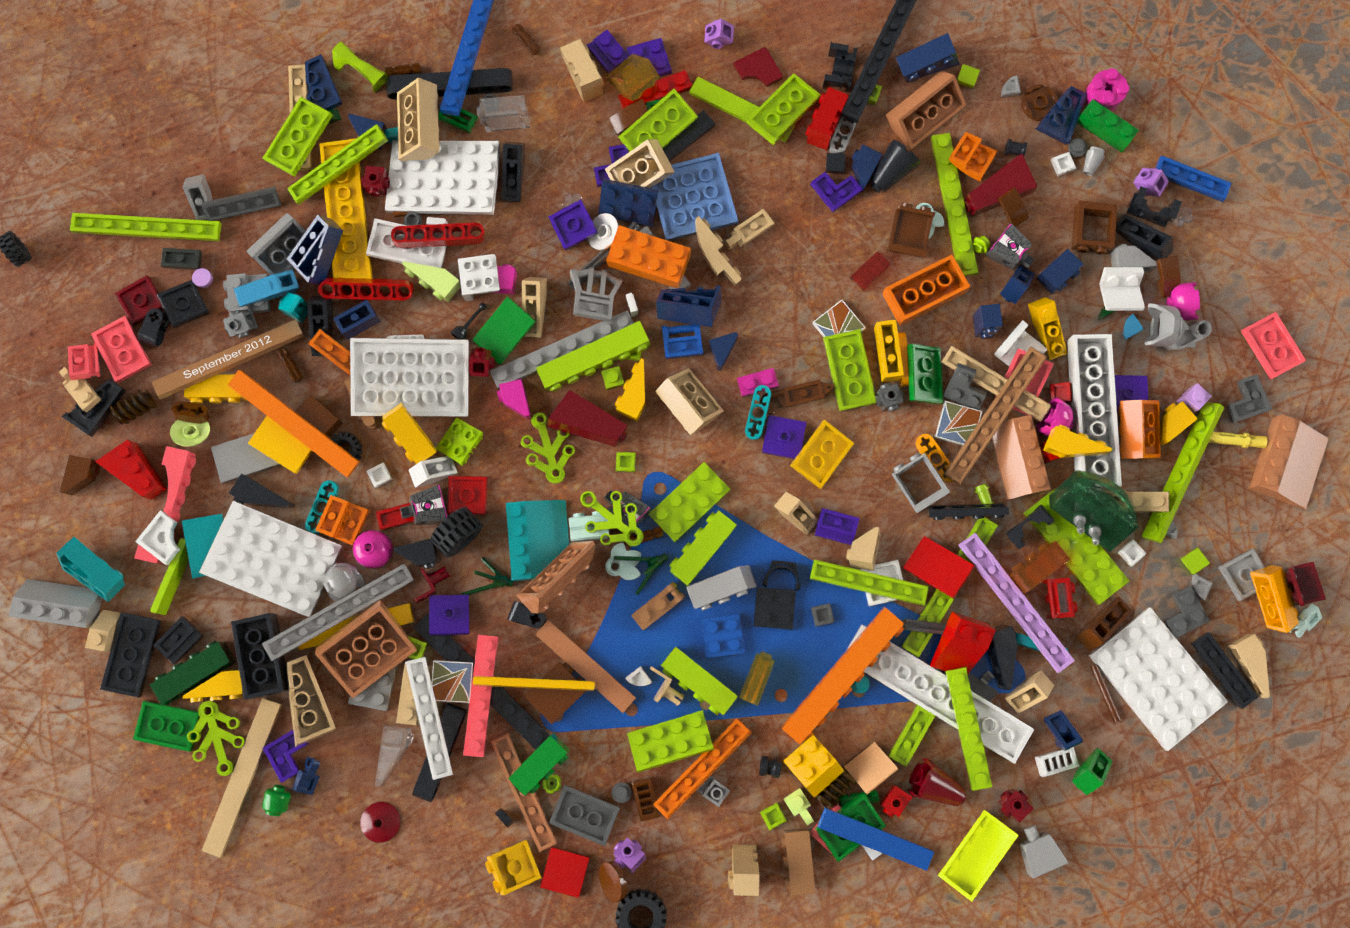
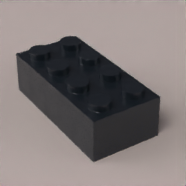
M267 613L232 621L231 626L244 700L287 692L288 682L284 655L271 661L262 643L280 634L277 614Z

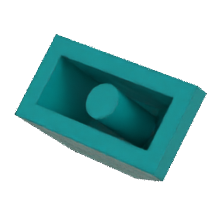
M289 292L281 298L278 309L303 324L308 315L307 302L302 297Z

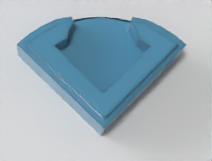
M1134 313L1125 321L1123 331L1125 340L1143 330Z

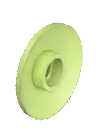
M177 420L170 429L171 439L176 444L185 447L202 443L210 433V426L207 421L202 424Z

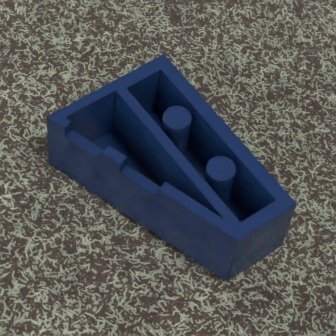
M948 33L896 57L906 83L914 82L919 78L960 65Z
M317 215L287 260L308 283L320 285L327 277L343 230L333 219Z
M721 286L703 290V287H697V290L685 291V288L661 289L656 301L657 319L712 327L721 305Z

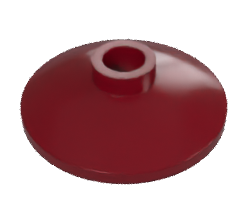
M376 802L364 810L360 825L366 838L376 843H383L389 841L397 834L401 820L399 812L393 805L387 802ZM377 819H380L382 821V825L380 827L376 825Z

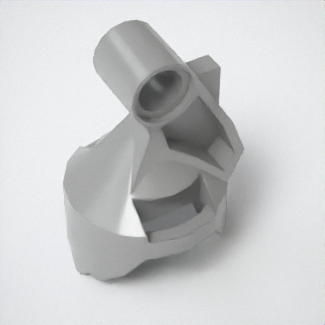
M1148 304V311L1153 318L1150 326L1151 336L1144 343L1147 346L1164 347L1167 350H1179L1185 347L1195 348L1197 341L1211 334L1212 326L1206 320L1192 321L1186 324L1175 306ZM1159 319H1160V328H1159V336H1158V322H1159Z

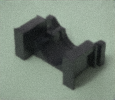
M831 41L828 56L835 57L832 75L825 74L823 87L824 85L840 87V90L841 87H845L846 92H850L857 48H854L853 53H848L849 44L844 45L832 43Z
M1140 186V189L1134 193L1126 213L1162 227H1166L1172 217L1176 219L1182 201L1175 199L1168 208L1164 207L1159 212H1153L1148 208L1147 200L1144 199L1147 188Z
M1039 505L1031 514L1007 532V536L1019 550L1025 545L1021 538L1024 536L1022 528L1026 522L1034 521L1038 524L1046 522L1050 525L1055 521L1042 505Z

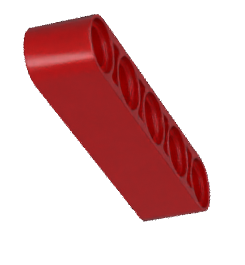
M476 222L394 227L391 231V238L393 244L398 248L477 245L484 241L485 232L484 227ZM457 231L462 233L460 237H454L452 234ZM473 231L481 232V234L477 237L473 236L471 233ZM439 232L442 233L443 236L441 238H435L434 234ZM418 233L424 235L422 239L414 238ZM399 234H403L405 236L402 240H397L395 238Z
M326 278L319 285L318 292L323 298L405 301L412 296L414 285L411 281L404 279ZM324 285H330L333 288V291H327L324 288ZM343 285H349L352 288V292L345 291ZM362 286H369L371 288V292H365ZM381 287H389L390 293H384ZM400 287H407L409 289V293H403L400 290Z

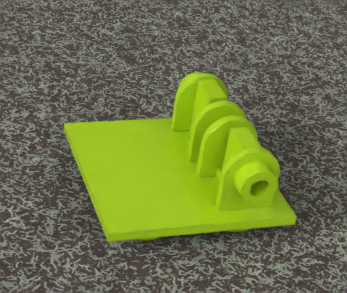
M456 417L437 445L436 450L463 466L471 456L469 453L473 454L471 450L473 448L476 449L475 445L477 446L483 439V432Z

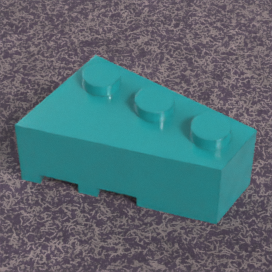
M72 537L56 552L61 567L65 572L107 602L125 586L124 576L117 569L113 570L103 559L99 558L75 537Z

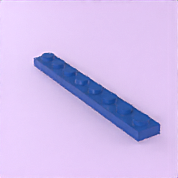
M473 0L440 106L442 114L460 115L494 0Z

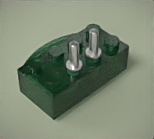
M1076 470L1049 495L1051 509L1077 527L1079 534L1085 533L1092 538L1094 545L1100 544L1109 552L1138 528L1136 510L1130 497L1117 484L1100 475ZM1096 484L1101 485L1116 493L1126 503L1128 508H1126L1124 505H1122L1120 502H1118L1115 498H1113L1110 494L1102 490Z

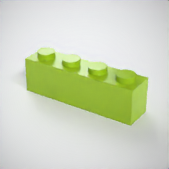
M719 510L716 514L714 512L711 513L706 520L708 524L705 528L700 527L694 534L696 539L692 544L688 542L682 549L684 554L679 559L676 557L669 565L671 567L670 573L687 587L737 526Z
M677 647L673 649L661 665L664 668L662 670L664 674L670 678L675 676L679 680L678 685L686 691L690 688L695 692L693 697L701 703L704 700L709 703L710 707L708 709L717 716L719 713L724 715L738 697Z

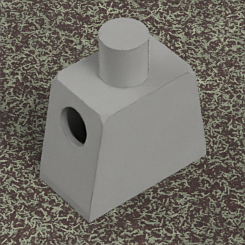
M1035 825L1024 828L1028 839L1020 843V848L1028 876L1034 879L1068 864L1067 859L1050 834L1046 832L1039 834Z

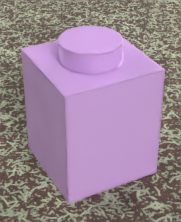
M1196 383L1189 387L1177 402L1183 401L1191 412L1194 413L1212 396Z

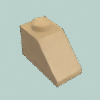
M787 492L784 493L774 506L784 518L806 535L818 522V519L800 499Z
M879 527L873 528L853 541L851 549L848 548L847 560H849L852 568L874 571L881 537Z
M103 610L89 629L85 648L110 652L120 613Z
M1041 670L1026 678L1005 699L1017 713H1020L1048 698L1054 684Z

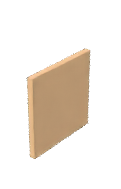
M875 742L844 766L866 794L870 793L898 770Z

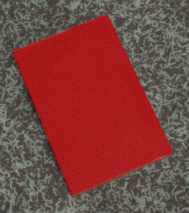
M925 536L903 567L907 572L952 599L955 598L975 568L970 562Z

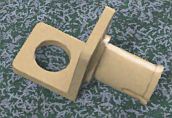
M651 666L650 669L665 678L653 699L659 702L664 696L678 706L681 701L674 696L682 700L684 694L670 687L671 678Z

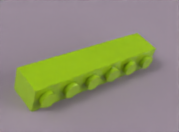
M638 321L545 363L536 369L547 392H555L566 383L573 384L577 382L579 377L584 375L591 376L599 368H608L619 359L623 361L631 357L630 354L641 353L647 350L650 342L641 322Z

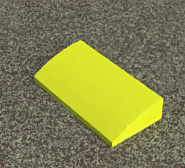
M984 810L938 876L972 902L1014 843L1018 834Z

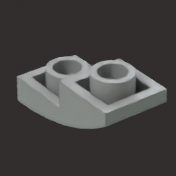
M712 776L697 789L699 793L718 807L730 792L727 787Z

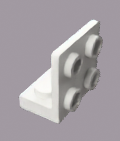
M495 254L458 259L461 291L465 301H472L474 294L500 290Z
M1104 267L1099 285L1106 310H1144L1145 305L1139 287L1144 275L1143 267Z
M1023 320L994 353L996 357L1008 366H1010L1018 348L1027 352L1029 347H1033L1042 354L1047 351L1045 346L1025 331L1028 324Z

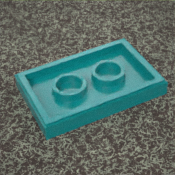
M223 514L182 521L192 578L206 576L199 573L224 521Z

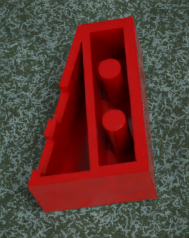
M828 87L826 93H822L819 100L820 106L818 109H815L812 116L813 122L811 125H808L805 133L808 136L806 143L827 151L841 118V113L847 103L848 94Z
M127 439L95 461L144 498L152 500L167 489L139 445Z

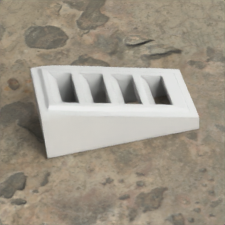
M1074 747L1066 751L1061 749L1034 756L1041 777L1079 767ZM1066 753L1070 754L1071 764L1068 763ZM1059 755H1062L1064 766L1061 765ZM1052 757H1055L1057 764L1056 768H1054ZM1046 759H1048V762H1049V766H1050V769H1049V770H1047V767H1046V763H1045V760H1046Z

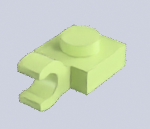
M800 788L783 798L794 816L800 814L807 826L814 822L806 809L811 804Z

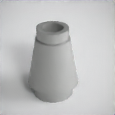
M1092 146L1090 150H1087L1083 174L1093 176L1105 158V151L1103 149Z

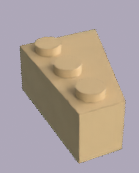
M579 39L560 47L562 58L583 103L602 95L605 84L597 71L594 60H591L589 56L590 52L587 45H583Z
M732 844V870H728L729 889H733L734 895L759 896L758 862H756V845Z

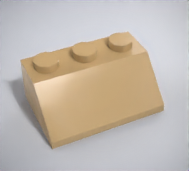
M690 368L668 377L655 391L690 435L703 429L724 412Z
M405 663L396 723L420 726ZM427 665L432 682L433 666ZM436 701L440 719L444 701Z

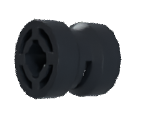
M762 756L759 775H771L773 778L779 779L782 759H769L768 756Z

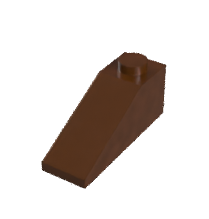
M1118 596L1086 624L1075 637L1088 651H1091L1104 644L1132 610Z

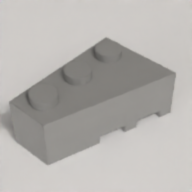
M746 565L733 568L686 588L694 609L701 608L704 611L712 608V603L719 602V604L730 601L729 597L736 595L740 597L748 594L747 591L756 588L757 585L750 566Z

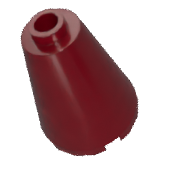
M927 758L922 759L924 761L922 764L917 763L909 778L908 783L912 784L911 790L908 789L909 795L952 806H959L964 803L966 793L959 783Z

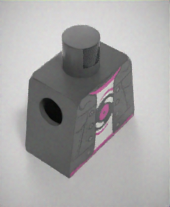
M1012 223L1008 225L985 255L1009 269H1013L1018 262L1028 268L1035 260L1026 253L1032 245L1031 242Z
M440 484L411 495L409 498L410 505L400 507L402 519L413 517L415 525L440 524L448 517Z
M611 490L604 499L611 504L607 510L614 515L613 502L610 499V495L614 491ZM624 491L621 501L622 522L629 527L628 514L625 511V507L627 504L633 503L637 507L636 525L638 526L652 510L649 506ZM617 494L613 496V500L615 501L619 500L620 496H618ZM633 506L628 507V512L633 513L635 508Z

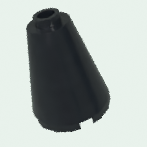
M892 140L889 143L870 180L872 183L871 187L878 193L881 191L885 193L921 163L912 151H907L905 149L906 146L897 140Z

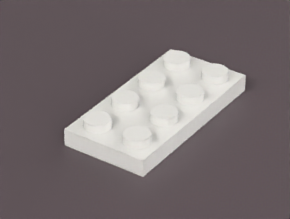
M374 219L366 251L367 256L397 263L405 261L442 268L447 246L398 248L393 244L391 231L394 227L407 225ZM418 233L414 238L422 239L424 235ZM442 233L434 234L435 238H441L443 236ZM399 234L395 239L402 240L405 236Z

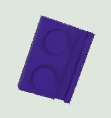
M608 30L594 38L590 44H586L590 53L608 75L612 70H616L629 60V55Z
M822 508L814 536L852 546L859 518Z

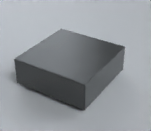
M830 603L811 607L815 627L835 622Z

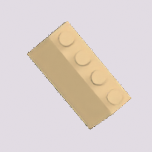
M417 78L397 92L399 160L401 161L429 159L439 153L440 149L437 85L421 78Z

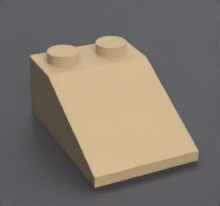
M657 139L646 140L605 169L610 180L647 188L658 184L675 173Z

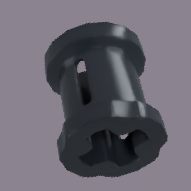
M1008 139L1004 155L1012 154L1018 156L1023 154L1024 156L1027 142L1019 143Z

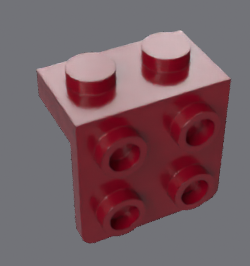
M1314 561L1288 568L1289 571L1286 572L1288 583H1293L1295 590L1292 591L1295 603H1299L1300 607L1305 604L1326 600Z

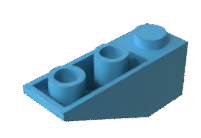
M289 270L234 288V292L239 306L242 307L283 297L287 292L295 294L299 286L293 270Z

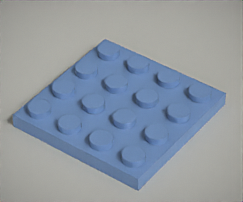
M719 153L673 164L671 166L675 173L651 187L652 189L659 190L656 206L667 241L696 235L695 220L698 216L708 221L711 226L710 230L738 224L737 214Z

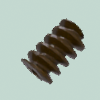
M138 389V396L131 393L132 400L124 397L125 404L117 401L118 408L110 405L113 416L121 425L123 423H130V419L135 420L137 416H142L143 411L149 412L150 407L153 409L157 407L156 401L147 389H145L144 393Z
M843 769L844 772L816 796L824 807L827 808L828 805L833 808L832 800L839 802L838 794L846 795L843 788L851 790L849 782L857 783L845 769Z

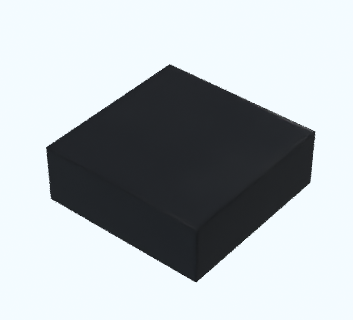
M827 153L825 172L844 174L846 154Z

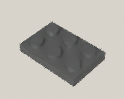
M564 785L549 823L605 846L620 807Z

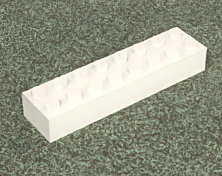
M1112 334L1072 335L1067 340L1069 382L1072 389V402L1070 403L1073 411L1072 422H1074L1072 432L1076 434L1083 433L1089 437L1088 439L1103 441L1108 447L1112 448L1111 452L1104 455L1074 457L1076 490L1116 489L1122 486Z

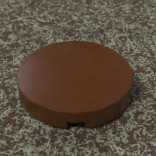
M1038 84L1030 87L1025 92L1021 106L1028 118L1034 121H1042L1059 98L1051 87Z
M607 861L601 865L599 870L600 884L607 899L617 903L626 897L628 884L626 880H623L622 875H624V871L621 866L615 861Z

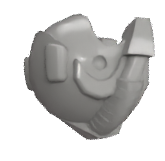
M336 563L328 568L323 584L327 592L330 593L328 595L337 602L353 593L356 586L359 588L365 586V580L363 575L358 572L357 567L348 563Z

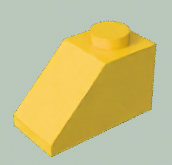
M1183 401L1178 404L1173 402L1164 409L1166 413L1161 416L1160 425L1161 445L1170 442L1197 420V417Z

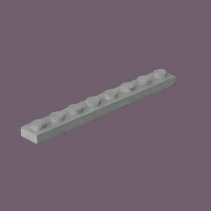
M627 310L613 316L610 322L602 321L493 369L490 373L497 388L500 389L499 384L523 379L537 373V367L634 323Z
M402 564L267 640L262 645L271 661H274L410 584L414 579L405 564Z

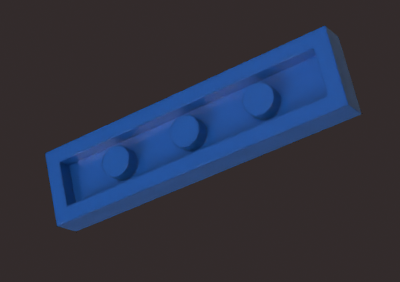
M1162 155L1155 167L1163 171L1168 181L1221 202L1226 199L1232 184Z

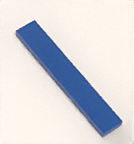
M826 807L817 825L820 829L926 871L934 854V851Z

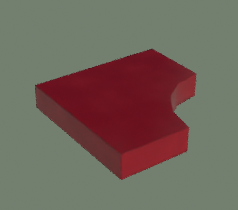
M766 46L733 63L742 80L748 78L757 79L768 87L783 79V75Z

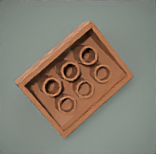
M1281 414L1271 420L1266 435L1267 446L1261 450L1249 489L1301 509H1306L1329 438L1303 422Z
M593 541L570 543L517 597L531 613H543L549 607L548 603L552 599H557L563 593L562 590L566 586H570L575 582V577L579 573H583L589 568V563L593 560L595 543Z
M379 600L317 646L315 655L347 693L354 698L417 651V649L392 613Z

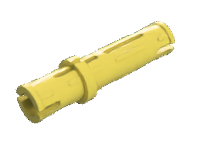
M1213 431L1208 443L1238 445L1242 448H1265L1267 446V437L1253 436L1249 433L1234 434Z

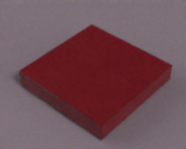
M148 275L114 293L133 326L144 321L150 309L163 310L156 295L159 292Z

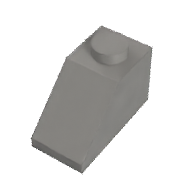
M204 174L186 178L183 189L196 220L207 219L201 204L202 202L211 201L212 195Z
M1121 244L1116 246L1110 253L1112 267H1143L1144 272H1150L1157 266L1156 261L1136 246Z

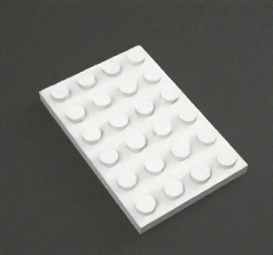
M398 140L392 141L388 177L390 179V187L387 189L385 211L387 213L395 211L418 214L494 215L501 147L499 141H439V153L425 160L408 161L399 160Z
M350 338L351 416H383L401 402L412 416H468L469 340Z
M233 501L199 573L310 617L324 588L325 574L328 568L335 564L342 545Z
M1151 607L1144 610L1088 655L1098 665L1100 671L1165 751H1169L1228 702Z

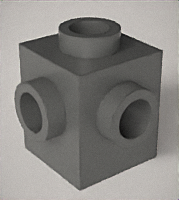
M237 310L229 313L230 317L223 319L225 330L230 337L238 336L239 339L250 335V331L258 328L251 310L243 312Z
M891 383L880 386L875 396L876 403L882 412L886 410L892 412L899 409L905 398L903 390L898 388L897 384L891 385Z

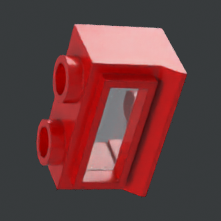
M1070 578L1042 580L1043 584H1047L1048 588L1045 602L1050 605L1051 615H1047V619L1075 617L1078 608L1076 601H1073L1072 593H1075L1074 582H1071Z

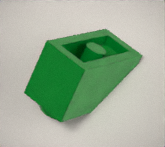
M1097 747L1077 769L1072 782L1078 789L1089 795L1104 784L1113 761Z

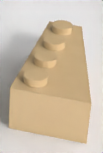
M307 655L287 662L286 674L295 747L333 732L336 727Z

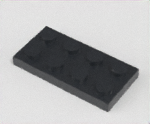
M120 613L100 690L137 698L142 696L161 620L129 613Z

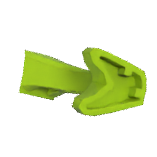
M339 42L333 48V63L336 70L341 71L345 64L351 65L373 85L372 88L375 93L387 81L386 78L388 76L386 73L354 55V51L343 42Z

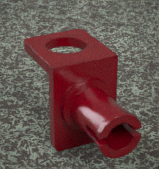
M445 566L430 575L426 574L423 568L420 569L431 590L415 598L416 604L436 594L435 584L450 577Z

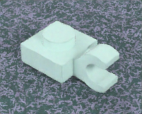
M1311 603L1307 608L1303 609L1298 616L1299 624L1290 633L1294 629H1298L1295 634L1299 638L1303 636L1305 630L1310 631L1322 619L1319 607Z

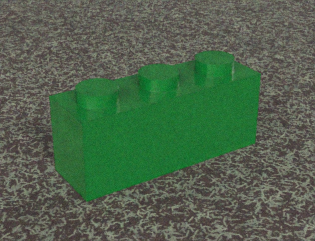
M1093 99L1077 121V124L1121 153L1139 131Z
M553 733L508 779L524 796L529 792L533 794L541 786L539 782L543 778L547 780L555 772L552 768L557 763L561 766L569 758L566 754L570 749Z

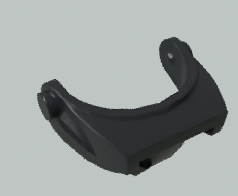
M772 560L762 585L767 587L768 577L773 571L785 569L790 571L796 580L795 591L800 590L801 583L798 580L796 563Z

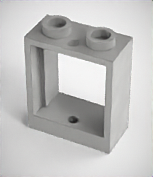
M920 452L910 457L911 462L904 465V463H901L893 468L895 472L892 473L893 478L916 513L950 493V490L925 453L921 455ZM924 460L942 489L917 504L899 475Z

